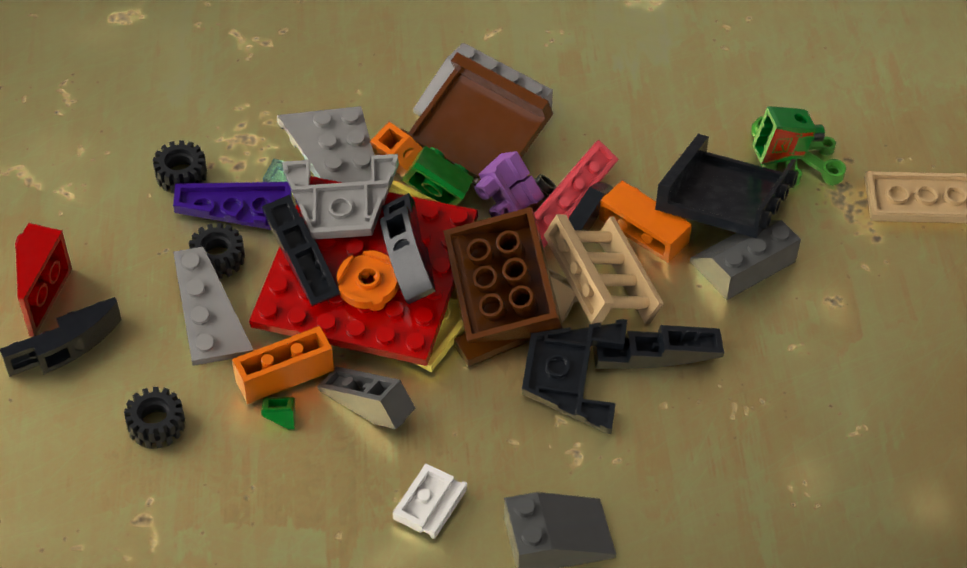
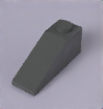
M336 366L334 371L317 386L323 394L371 423L383 427L397 429L415 409L413 402L399 379Z

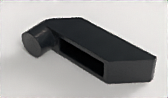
M599 182L588 188L569 217L574 230H590L599 216L600 200L613 189L610 184Z

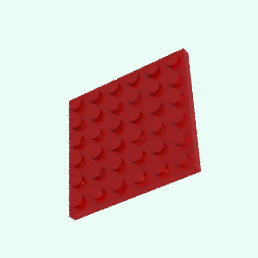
M310 176V185L342 183ZM388 192L384 205L404 195ZM412 197L415 201L421 239L428 248L436 292L408 304L399 286L395 296L386 303L383 309L378 311L354 307L343 300L340 295L312 307L279 246L250 317L249 323L251 328L294 336L320 326L332 346L427 366L455 286L443 231L477 222L478 210ZM296 204V209L300 217H302L298 205ZM383 208L372 236L315 239L337 287L338 269L348 257L353 255L355 258L363 255V251L369 250L388 255L380 219L384 217ZM370 275L367 279L362 278L361 280L364 284H370L374 282V276Z

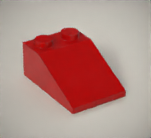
M28 223L23 233L17 236L15 242L17 294L28 334L34 337L67 280L72 266L62 230Z

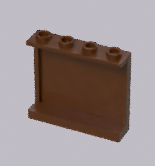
M456 52L451 59L454 67L453 72L410 131L407 132L402 128L401 130L410 135L422 148L425 145L429 148L434 147L440 150L445 155L444 158L452 164L457 163L465 167L469 175L474 178L472 185L475 187L481 180L478 174L501 153L517 151L522 159L553 115V111L548 100Z

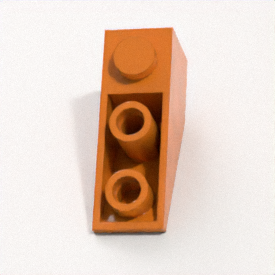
M388 122L370 141L375 155L398 154L399 166L396 173L401 177H404L419 152L423 149L410 135L391 122Z

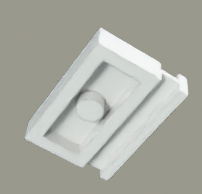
M425 464L393 511V520L420 533H428L430 538L435 539L467 491V483L456 481L454 476Z

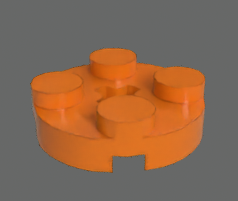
M363 251V255L355 258L353 255L348 257L340 265L337 272L341 298L357 308L371 309L373 311L381 310L395 296L399 288L389 256L378 251ZM370 275L374 276V282L370 284H364L361 280L362 278L367 279Z

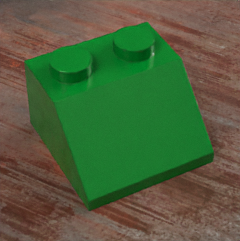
M425 145L402 178V181L418 192L441 203L457 206L465 197L474 178L469 175L468 170L462 165L452 164L444 158L445 155L440 150L434 147L429 148Z

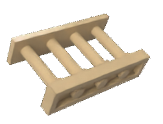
M556 214L544 237L590 323H602L611 308L637 309L644 323L650 324L664 303L615 217H609L601 231L574 230L567 215ZM582 242L600 243L604 252H587ZM594 264H612L617 274H599ZM606 286H624L629 296H611Z

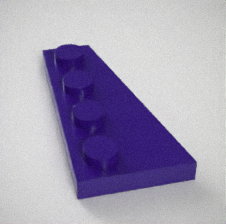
M288 182L175 184L173 207L174 213L271 230L262 211V206L287 195H290L292 199V191Z

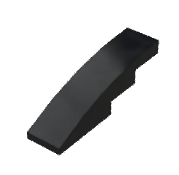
M290 195L263 205L262 211L311 306L313 307L340 295V291L315 239H312Z
M661 325L658 332L627 331L624 350L592 346L596 369L657 368L690 364L720 358L724 355L721 332L718 328Z

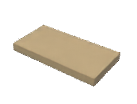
M866 171L864 180L870 221L967 223V174Z

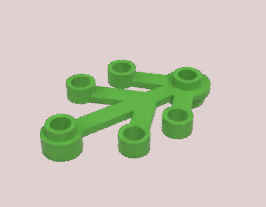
M763 116L759 117L752 125L751 133L754 138ZM824 137L823 141L811 142L808 150H818L820 154L829 156L835 151L836 141L831 137ZM807 151L806 156L800 158V160L822 173V178L829 185H837L844 179L846 166L840 160L830 159L823 161ZM796 160L794 171H798V179L796 182V185H798L801 180L802 172L798 168ZM785 161V167H787L790 161ZM778 163L761 165V167L776 170Z

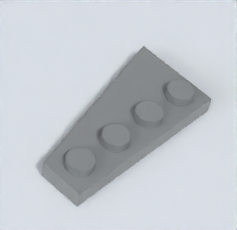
M204 247L174 251L192 365L233 359L254 351Z

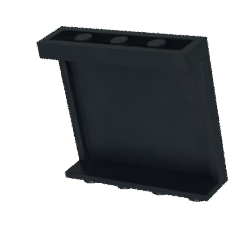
M697 134L658 184L655 210L757 238L763 228H768L772 214L776 215L778 213L781 201H786L789 189L794 188L798 179V171H794L796 159H792L783 172L709 153L707 152L709 136Z

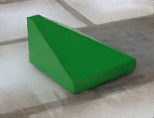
M274 397L263 399L261 416L287 429H294L295 398Z

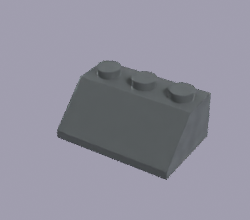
M771 220L768 228H763L757 238L735 233L690 258V262L728 300L795 263L801 239L782 220Z

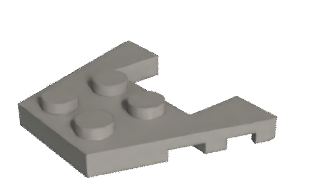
M398 154L371 156L372 180L361 182L310 185L309 160L282 162L284 174L312 239L372 236L399 166Z

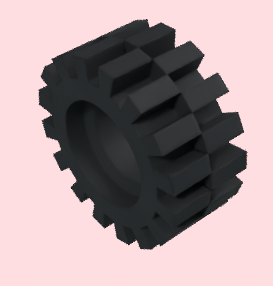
M179 140V145H175L173 141L169 142L170 147L163 145L161 151H156V157H153L154 172L157 183L163 187V190L168 191L171 188V193H174L175 184L203 183L202 180H206L207 167L204 152L201 151V147L198 145L194 147L193 142L189 141L185 145L184 140ZM180 164L189 165V167L182 170L171 169Z
M212 223L207 224V230L203 227L199 228V234L194 232L192 240L189 241V249L204 247L207 252L216 247L227 248L228 250L222 254L212 255L207 253L219 279H222V274L226 273L227 277L232 276V269L237 273L240 270L239 265L243 266L245 258L242 235H239V231L237 229L232 230V226L228 224L223 228V223H217L215 228H213Z
M153 387V392L150 393L147 388L142 389V396L135 393L133 395L134 401L128 400L126 403L127 408L124 410L125 421L131 439H135L136 444L140 446L145 442L146 448H152V443H156L157 448H163L161 442L166 441L167 445L172 444V436L178 439L181 436L180 431H184L185 428L183 407L177 394L174 392L170 394L167 388H164L161 393L159 387ZM153 412H164L167 414V417L158 423L151 424L143 421L145 416Z

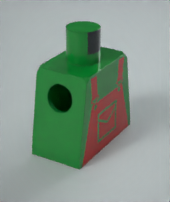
M767 106L752 147L761 165L800 159L806 156L811 142L824 140L825 129L822 124L814 125L808 111L805 109Z

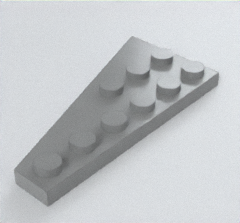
M361 106L277 115L278 125L287 132L289 141L294 148H298L304 160H309L310 171L315 177L342 183L372 180L371 156H374Z

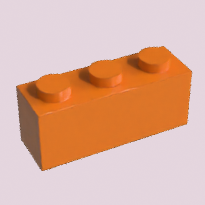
M622 180L600 200L599 220L606 223L609 217H615L626 237L669 263L689 244L692 224L683 217L655 210V200Z
M320 326L232 359L235 381L247 404L334 371L332 347Z

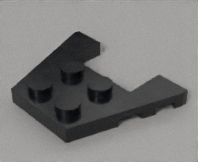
M616 320V323L601 325V323L589 324L587 328L574 330L568 327L531 333L522 394L604 433L612 434L616 403L583 399L591 346L624 350L628 320Z

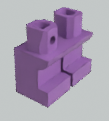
M517 151L501 153L478 174L481 180L474 187V190L483 200L492 197L496 202L489 209L491 217L527 208L544 198L532 175L527 176L530 172Z

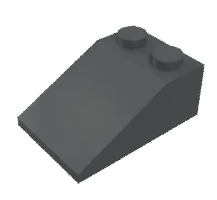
M535 492L506 497L504 499V522L516 568H563L616 558L615 548L600 498Z

